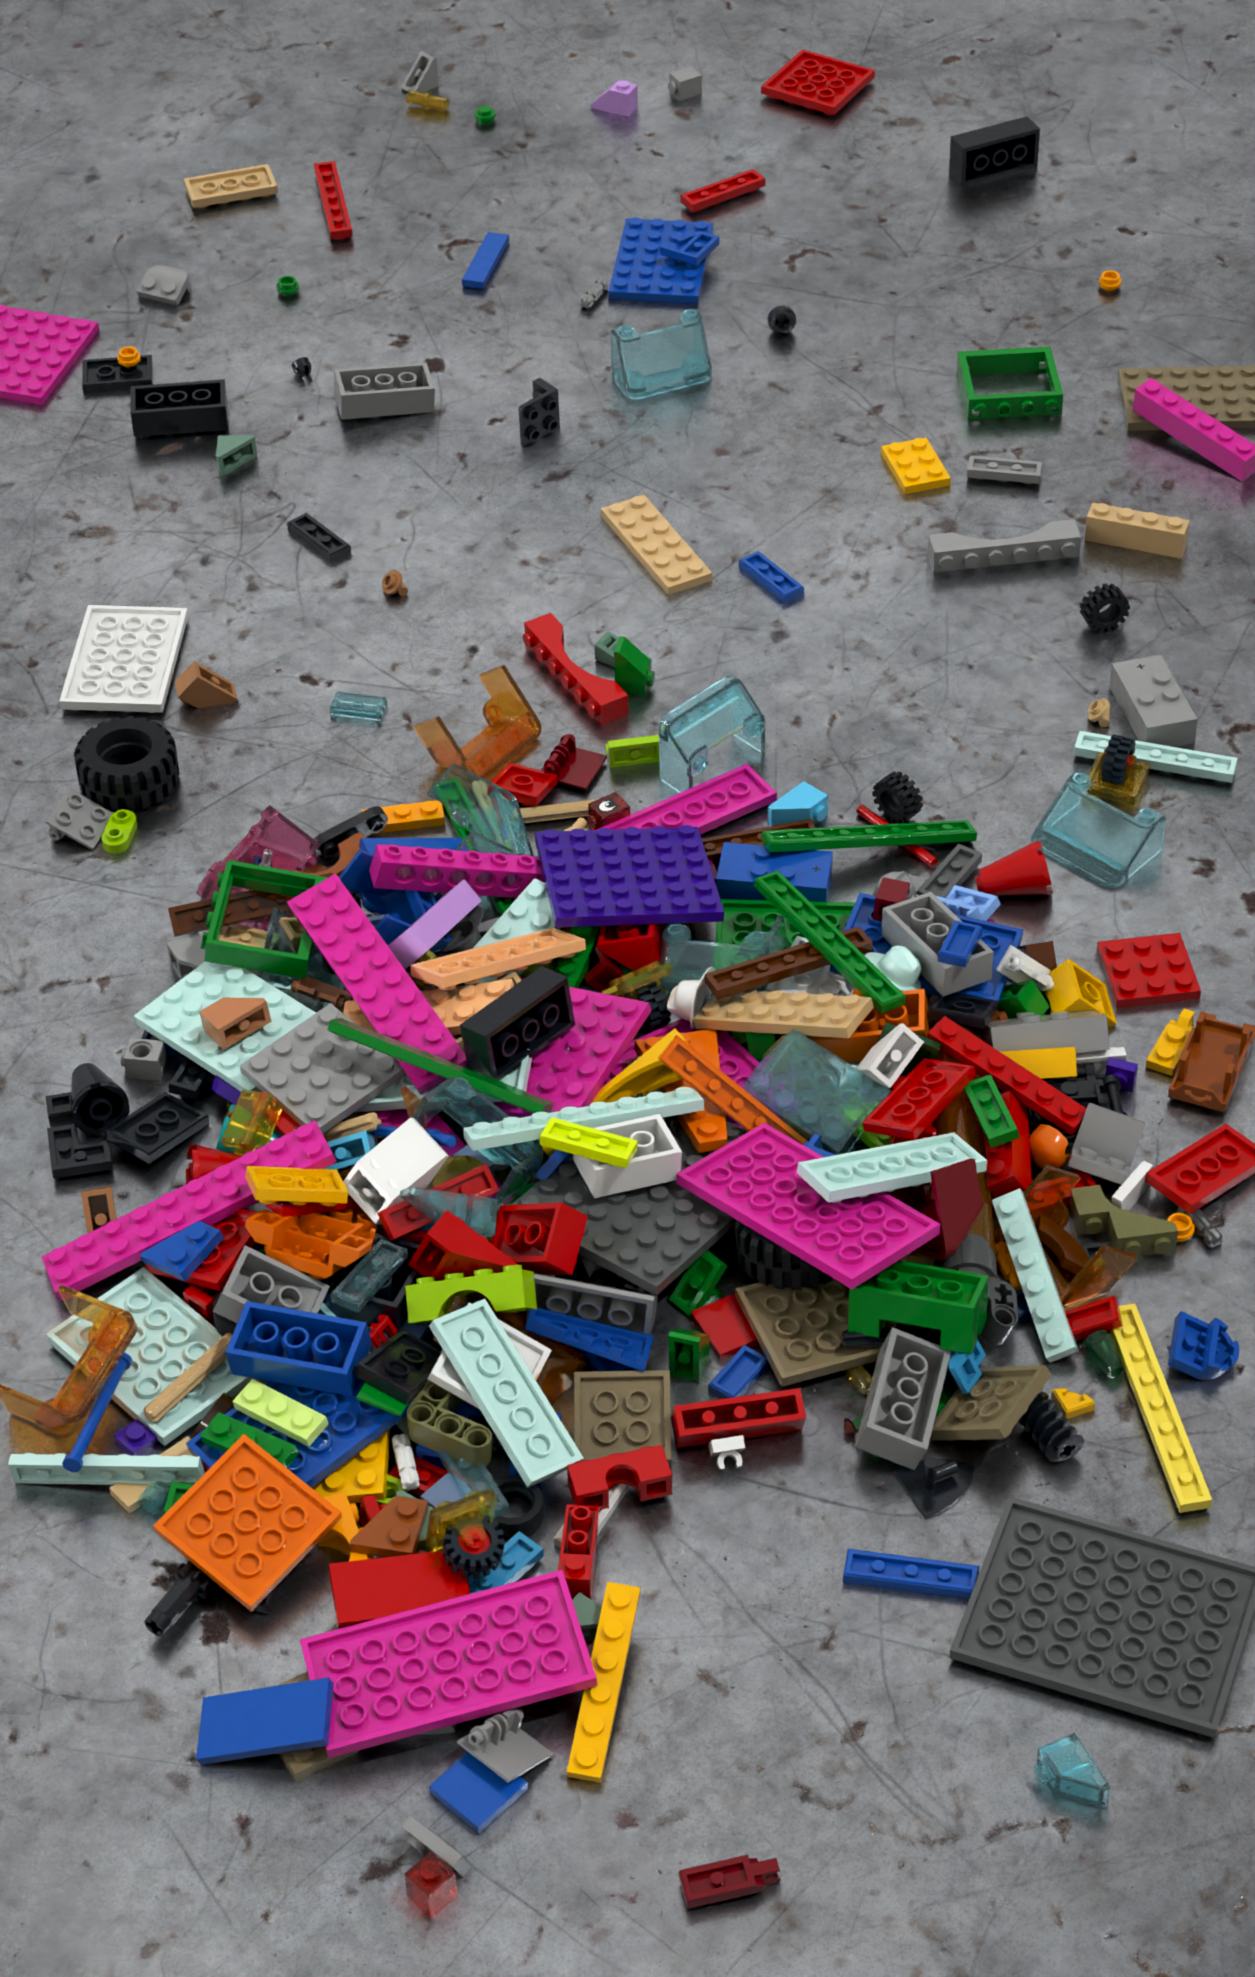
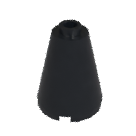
M84 1063L76 1067L72 1073L71 1117L76 1127L83 1133L100 1136L102 1132H105V1130L129 1115V1101L125 1091L96 1065Z

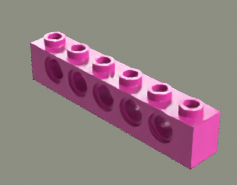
M377 844L369 868L374 888L447 893L465 879L478 896L518 898L534 878L539 880L541 876L535 856L432 849L419 846L406 847L393 844Z

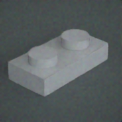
M411 1815L402 1825V1828L410 1835L407 1842L422 1855L428 1850L436 1856L432 1861L435 1865L441 1863L449 1873L453 1870L462 1878L472 1867L460 1853Z

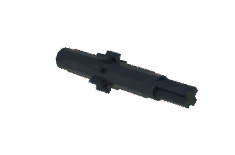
M188 1561L187 1564L182 1563L173 1573V1576L177 1578L174 1585L152 1609V1612L144 1621L147 1629L156 1636H163L194 1600L196 1602L201 1598L205 1600L214 1590V1586L210 1584L213 1580L191 1561Z

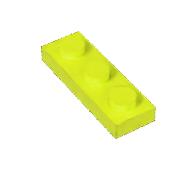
M553 1117L550 1118L540 1135V1145L626 1169L635 1155L638 1141Z

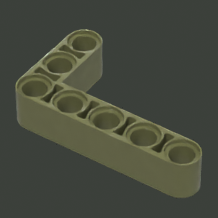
M429 1380L407 1409L408 1436L410 1440L473 1468H483L490 1464L493 1458L491 1431L479 1423L455 1414V1410L463 1399Z

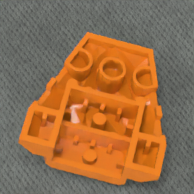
M359 1206L358 1208L293 1217H282L265 1209L246 1219L245 1227L255 1242L264 1244L265 1255L298 1271L309 1273L308 1275L314 1279H325L356 1261L372 1249L378 1224H375Z

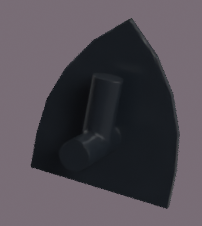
M927 1458L921 1460L915 1470L902 1466L893 1470V1472L926 1519L951 1507L964 1495L972 1481L975 1466L957 1460Z

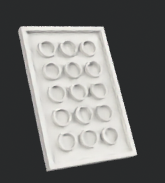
M88 605L59 700L60 709L163 713L188 619V609Z

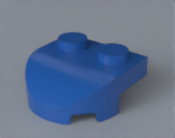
M1181 1311L1174 1321L1168 1365L1200 1380L1215 1379L1227 1372L1238 1360L1239 1344L1238 1341L1233 1342L1226 1332L1228 1326L1216 1317L1208 1324Z

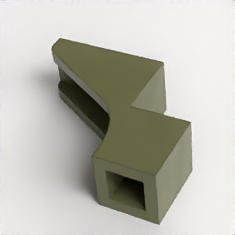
M1100 1185L1070 1188L1068 1209L1076 1235L1107 1232L1115 1259L1175 1252L1178 1230L1173 1222L1123 1210L1114 1206L1105 1197Z

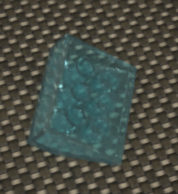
M795 1029L757 1065L742 1086L745 1091L808 1142L815 1133L821 1135V1149L835 1155L850 1151L864 1131L862 1122L891 1093V1090Z

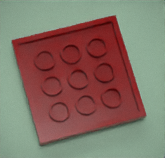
M802 49L761 86V94L767 95L770 98L787 101L790 104L805 106L807 109L822 111L828 115H835L875 78V70Z

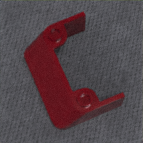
M973 1158L930 1171L934 1199H931L930 1182L917 1187L909 1186L895 1189L892 1192H886L940 1223V1234L912 1252L938 1260L952 1257L982 1212L984 1202L980 1194L976 1163Z

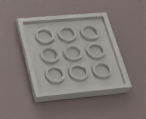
M331 1003L240 1065L241 1073L300 1126L316 1120L322 1134L406 1076L394 1057L329 1032L327 1029L332 1019L343 1018L352 1022Z

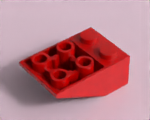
M446 1210L425 1235L408 1265L424 1277H435V1281L445 1280L446 1274L464 1273V1277L474 1276L475 1270L493 1269V1273L503 1272L504 1266L519 1264L511 1256L504 1254L492 1245L486 1237L479 1235L471 1229L461 1218L454 1216ZM474 1292V1293H472V1294L484 1296L483 1294H481V1293H479V1292Z

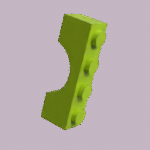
M522 1265L504 1266L503 1272L493 1273V1269L475 1270L474 1276L464 1277V1273L446 1274L445 1280L435 1281V1277L416 1279V1284L405 1286L408 1323L431 1324L434 1319L453 1312L455 1306L463 1297L474 1292H479L486 1296L496 1312L513 1313L537 1309L534 1272L522 1270Z

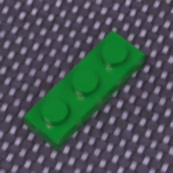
M991 1074L970 1081L964 1088V1092L990 1147L992 1148L1020 1138L1018 1129Z
M220 1412L217 1413L200 1435L203 1444L225 1453L245 1434L286 1468L290 1466L299 1454L296 1445Z

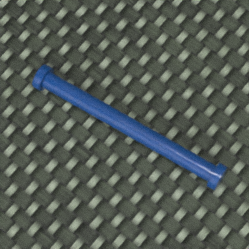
M117 1352L112 1359L113 1367L71 1453L67 1454L62 1462L66 1470L74 1473L81 1470L83 1465L82 1458L124 1371L129 1369L132 1364V1358L127 1353Z

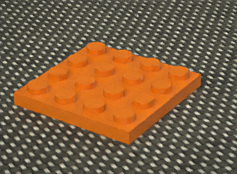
M243 1434L153 1525L155 1533L252 1612L342 1518V1513L248 1436Z

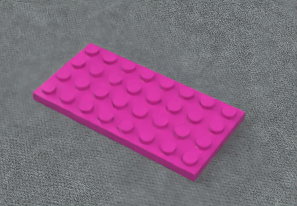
M766 1123L759 1125L676 1174L677 1184L850 1289H854L940 1234V1223L886 1192L869 1194L866 1197L844 1199L837 1203L826 1201L797 1174L798 1162L823 1158V1156Z
M563 1570L300 1639L309 1680L329 1677L334 1683L328 1746H326L328 1758L598 1686Z

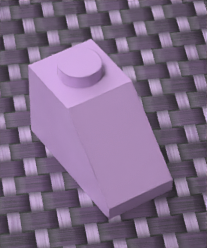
M618 80L597 97L591 104V108L629 117L638 107L637 84L629 83L626 80Z

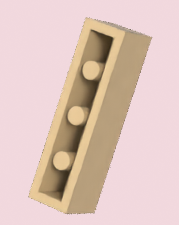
M1092 503L1086 519L1085 541L1182 559L1188 542L1190 520L1158 515L1153 512L1136 511L1130 508L1109 506L1104 503Z

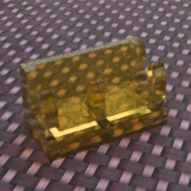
M242 1090L221 1142L225 1146L235 1147L233 1153L241 1156L268 1144L283 1109L282 1106L270 1093Z

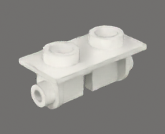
M1012 945L1009 946L996 968L997 971L1016 983L1033 980L1041 991H1050L1054 986L1052 977L1048 975L1051 970Z

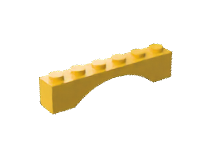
M674 1028L603 1086L591 1103L615 1102L622 1097L634 1096L637 1098L638 1093L646 1096V1092H652L664 1085L680 1080L681 1077L663 1064L658 1057L676 1035L686 1043H688L687 1040ZM541 1145V1148L549 1158L556 1151L553 1148Z

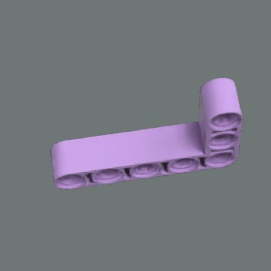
M463 879L387 946L403 968L406 969L435 945L475 908L482 899Z

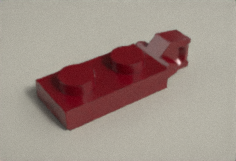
M748 1855L678 1871L687 1909L754 1894L757 1891L764 1890L767 1885L781 1881L777 1858L758 1862L757 1858H749Z

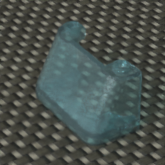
M697 308L687 309L679 315L680 324L642 334H639L637 330L628 325L611 330L612 378L626 397L642 399L704 383L711 379L712 366L702 315Z

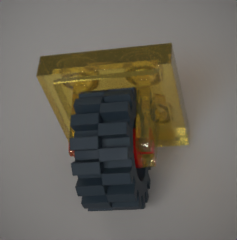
M1115 734L1111 736L1108 747L1104 749V753L1098 752L1084 782L1083 793L1135 805L1150 771V764L1136 761V756L1133 755L1136 745L1135 739Z
M656 961L608 982L610 988L603 990L602 993L649 1002L652 1011L641 1026L642 1032L649 1034L671 1022L669 1017L671 1012L667 1010L668 1002L659 979L674 973L670 962L660 966L659 962Z
M492 1488L482 1492L480 1490L472 1491L463 1499L452 1503L450 1501L442 1502L430 1511L425 1541L430 1552L443 1549L442 1553L443 1557L446 1556V1565L450 1566L453 1564L452 1571L455 1574L460 1569L463 1570L462 1577L468 1578V1573H473V1579H478L480 1572H483L486 1577L490 1575L491 1569L496 1570L502 1559L505 1539H503V1530H498L499 1524L497 1521L493 1522L497 1497Z

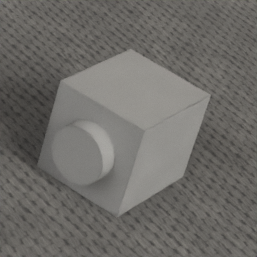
M691 66L669 73L668 89L680 101L702 94V75Z

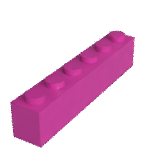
M1153 378L1148 379L1135 389L1134 412L1241 482L1255 473V444Z

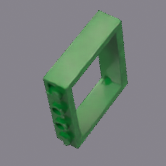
M1050 346L958 351L957 375L968 420L1062 414L1063 391ZM1046 371L1051 391L975 395L971 376Z
M227 860L224 873L220 872L218 875L217 887H220V890L213 893L212 907L215 908L214 912H208L206 928H209V932H203L201 949L205 950V961L306 979L314 942L304 929L298 954L219 941L233 886L296 897L327 879V877Z

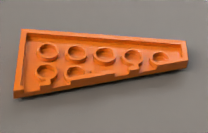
M707 1029L680 1033L692 1048L720 1069L716 1030ZM664 1036L635 1040L634 1051L640 1057ZM681 1078L678 1081L660 1087L659 1090L662 1093L675 1091L679 1087H693ZM699 1093L704 1099V1110L678 1115V1121L698 1153L718 1150L727 1145L725 1113Z

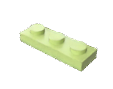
M254 1379L232 1401L236 1410L308 1447L329 1424L325 1415Z

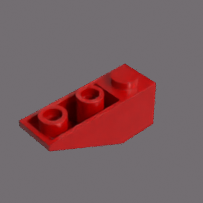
M566 1504L558 1570H563L572 1599L580 1592L592 1600L599 1506Z

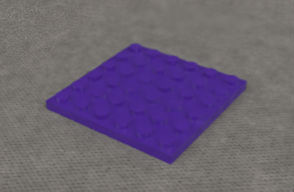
M683 825L677 828L655 826L645 829L628 827L626 829L613 830L610 828H600L598 830L573 829L571 831L550 829L544 832H535V843L555 927L724 921V909L698 827Z

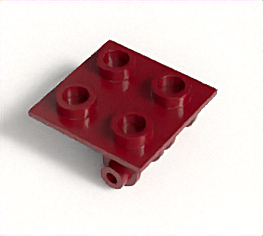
M572 734L562 736L560 743L555 746L541 771L557 774L558 783L586 790L607 759V755L576 748L575 737Z

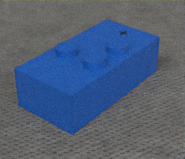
M724 842L716 877V887L720 899L767 900L754 887V879L778 870L809 901L828 902L832 881L833 852L820 850L769 852L765 845Z
M246 1301L225 1353L233 1375L353 1396L359 1380L357 1376L352 1374L355 1364L369 1354L372 1342L367 1322Z

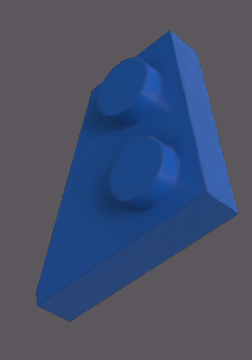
M197 1221L140 1254V1257L145 1264L185 1282L215 1247L219 1245L224 1236L219 1229Z

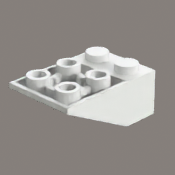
M411 1117L358 1160L343 1182L348 1190V1194L375 1224L383 1225L377 1213L424 1192L449 1155Z

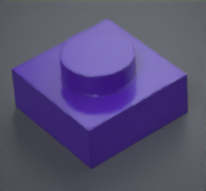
M1109 1057L1105 1076H1118L1121 1085L1120 1089L1133 1092L1136 1085L1138 1064Z
M138 1419L114 1435L115 1444L130 1456H143L160 1444L157 1436Z

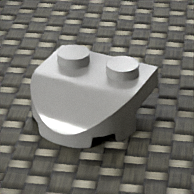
M158 265L146 271L136 292L138 297L178 306L184 293H190L191 281L184 269Z

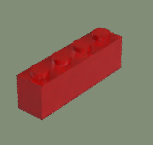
M1010 1091L1002 1093L1001 1096L1018 1129L1020 1138L991 1148L985 1136L987 1188L996 1198L1020 1188L1027 1200L1032 1198L1028 1111Z
M800 1388L676 1405L671 1415L676 1448L709 1444L711 1440L743 1435V1438L746 1439L802 1431L806 1421Z

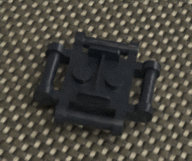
M1093 1062L1084 1063V1066H1077V1076L1042 1079L1046 1082V1080L1084 1077L1085 1080L1047 1083L1087 1108L1089 1103L1102 1107L1101 1094L1107 1093L1111 1110L1127 1115L1123 1111L1119 1094L1121 1087L1119 1077L1107 1075L1103 1079H1096ZM1026 1109L1028 1111L1030 1135L1040 1124L1050 1125L1057 1129L1067 1139L1068 1143H1074L1079 1128L1070 1135L1040 1114V1119L1035 1117L1034 1110Z

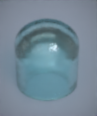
M162 1481L151 1482L139 1496L140 1505L147 1512L158 1514L165 1507L170 1487Z

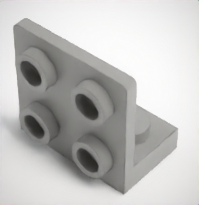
M1089 1103L1070 1152L1068 1166L1122 1185L1129 1177L1130 1166L1145 1128V1122Z

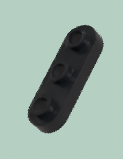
M371 807L316 836L311 843V848L317 857L330 858L339 851L338 844L354 834L360 832L367 837L382 831L388 821V817L381 807Z

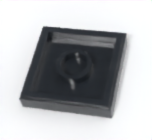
M955 993L946 996L940 995L928 1009L927 1019L940 1021L946 1016L958 1025L985 1029L998 1012L999 1002Z

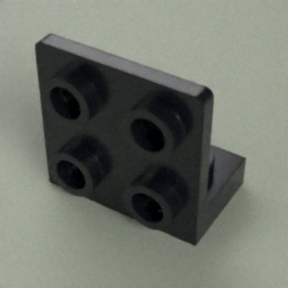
M540 377L533 381V399L520 405L518 408L520 442L524 447L560 429L558 389Z

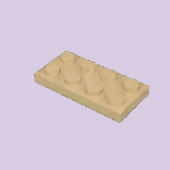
M268 164L184 178V186L193 208H205L208 205L227 204L237 200L245 201L259 196L268 197L271 194L278 193L276 181Z

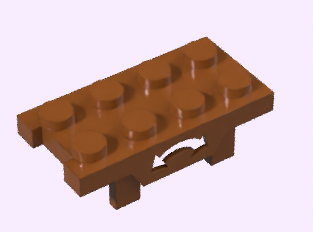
M1201 1011L1196 1027L1192 1028L1180 1056L1177 1071L1169 1087L1168 1097L1225 1112L1255 1041V1026L1244 1023L1243 1027L1219 1021L1216 1020V1015Z

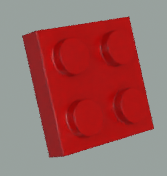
M508 763L487 784V794L496 796L500 800H512L520 802L524 806L536 807L557 785L558 775Z

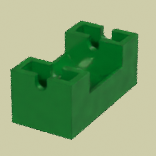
M898 1260L854 1289L849 1288L848 1332H858L879 1338L885 1326V1320L941 1330L940 1349L972 1354L977 1343L978 1334H981L986 1323L989 1276Z

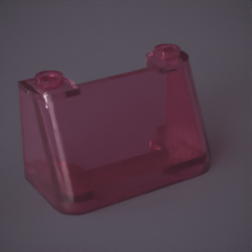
M269 805L262 812V818L259 823L250 828L247 836L222 862H215L208 869L196 894L204 900L213 898L214 891L220 890V887H217L218 875L220 872L224 873L227 860L251 864L253 863L254 856H262L265 849H270L273 852L271 859L272 868L302 872L305 867H311L317 862L319 857L316 855V852L321 844ZM233 886L231 894L245 892L253 889Z

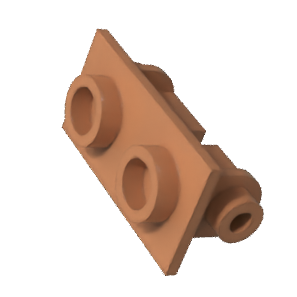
M308 976L306 979L294 980L291 985V991H294L293 999L304 1006L318 1011L331 1003L343 1013L345 1001H350L352 998L348 991Z

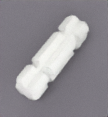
M406 1433L396 1434L392 1437V1445L396 1455L395 1458L401 1477L402 1488L406 1491L416 1490L420 1484L409 1436Z

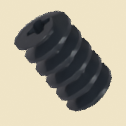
M1040 1392L1018 1422L1024 1426L1025 1431L1031 1435L1032 1440L1038 1444V1447L1045 1453L1049 1461L1056 1463L1068 1460L1081 1450L1085 1440L1081 1435H1077L1076 1428L1070 1426V1421L1068 1418L1063 1417L1062 1411L1055 1408L1056 1404L1053 1400L1048 1399V1394Z

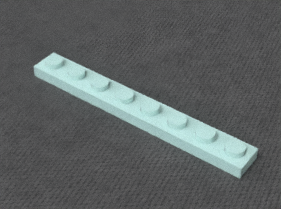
M679 1087L672 1092H651L647 1096L637 1098L622 1097L615 1102H593L590 1106L565 1107L561 1111L551 1113L536 1112L532 1116L523 1118L507 1117L500 1122L494 1123L478 1122L471 1127L463 1128L464 1140L473 1151L539 1140L542 1131L551 1117L595 1128L660 1114L663 1118L703 1111L704 1099L694 1088Z

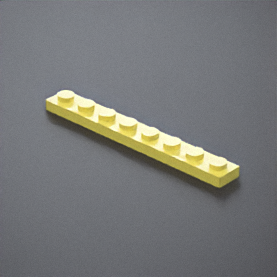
M1136 1304L1119 1306L1123 1326L1109 1331L1178 1511L1183 1513L1211 1508V1495Z

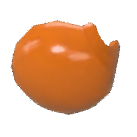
M1040 1124L1029 1136L1030 1160L1038 1168L1052 1172L1063 1168L1070 1154L1065 1155L1068 1141L1057 1129L1050 1125Z

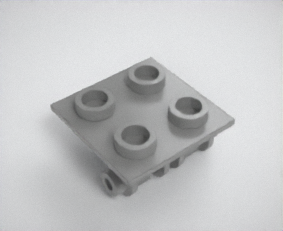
M68 788L45 823L50 825L49 836L51 839L58 840L67 835L93 850L113 813Z
M518 1707L506 1710L502 1715H494L492 1718L487 1719L482 1726L473 1727L470 1734L457 1742V1744L508 1783L553 1755L551 1751L520 1729L523 1712Z

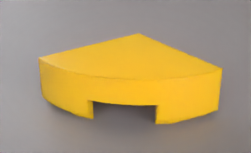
M1067 1388L1052 1390L1051 1397L1058 1409L1062 1411L1063 1417L1070 1419L1094 1411L1095 1403L1088 1395L1070 1392Z

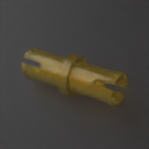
M412 89L407 91V103L421 105L424 109L433 108L443 112H447V108H449L450 101L448 98L434 96L430 92L422 93Z

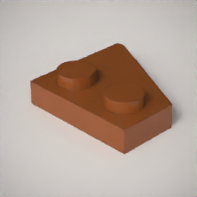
M395 1496L351 1539V1552L382 1557L415 1554L429 1509L428 1500Z

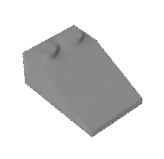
M245 1245L213 1312L238 1323L246 1301L318 1313L330 1286Z

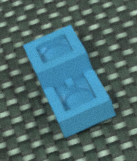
M978 1339L972 1354L951 1351L949 1370L963 1394H968L982 1375L978 1366L986 1354Z

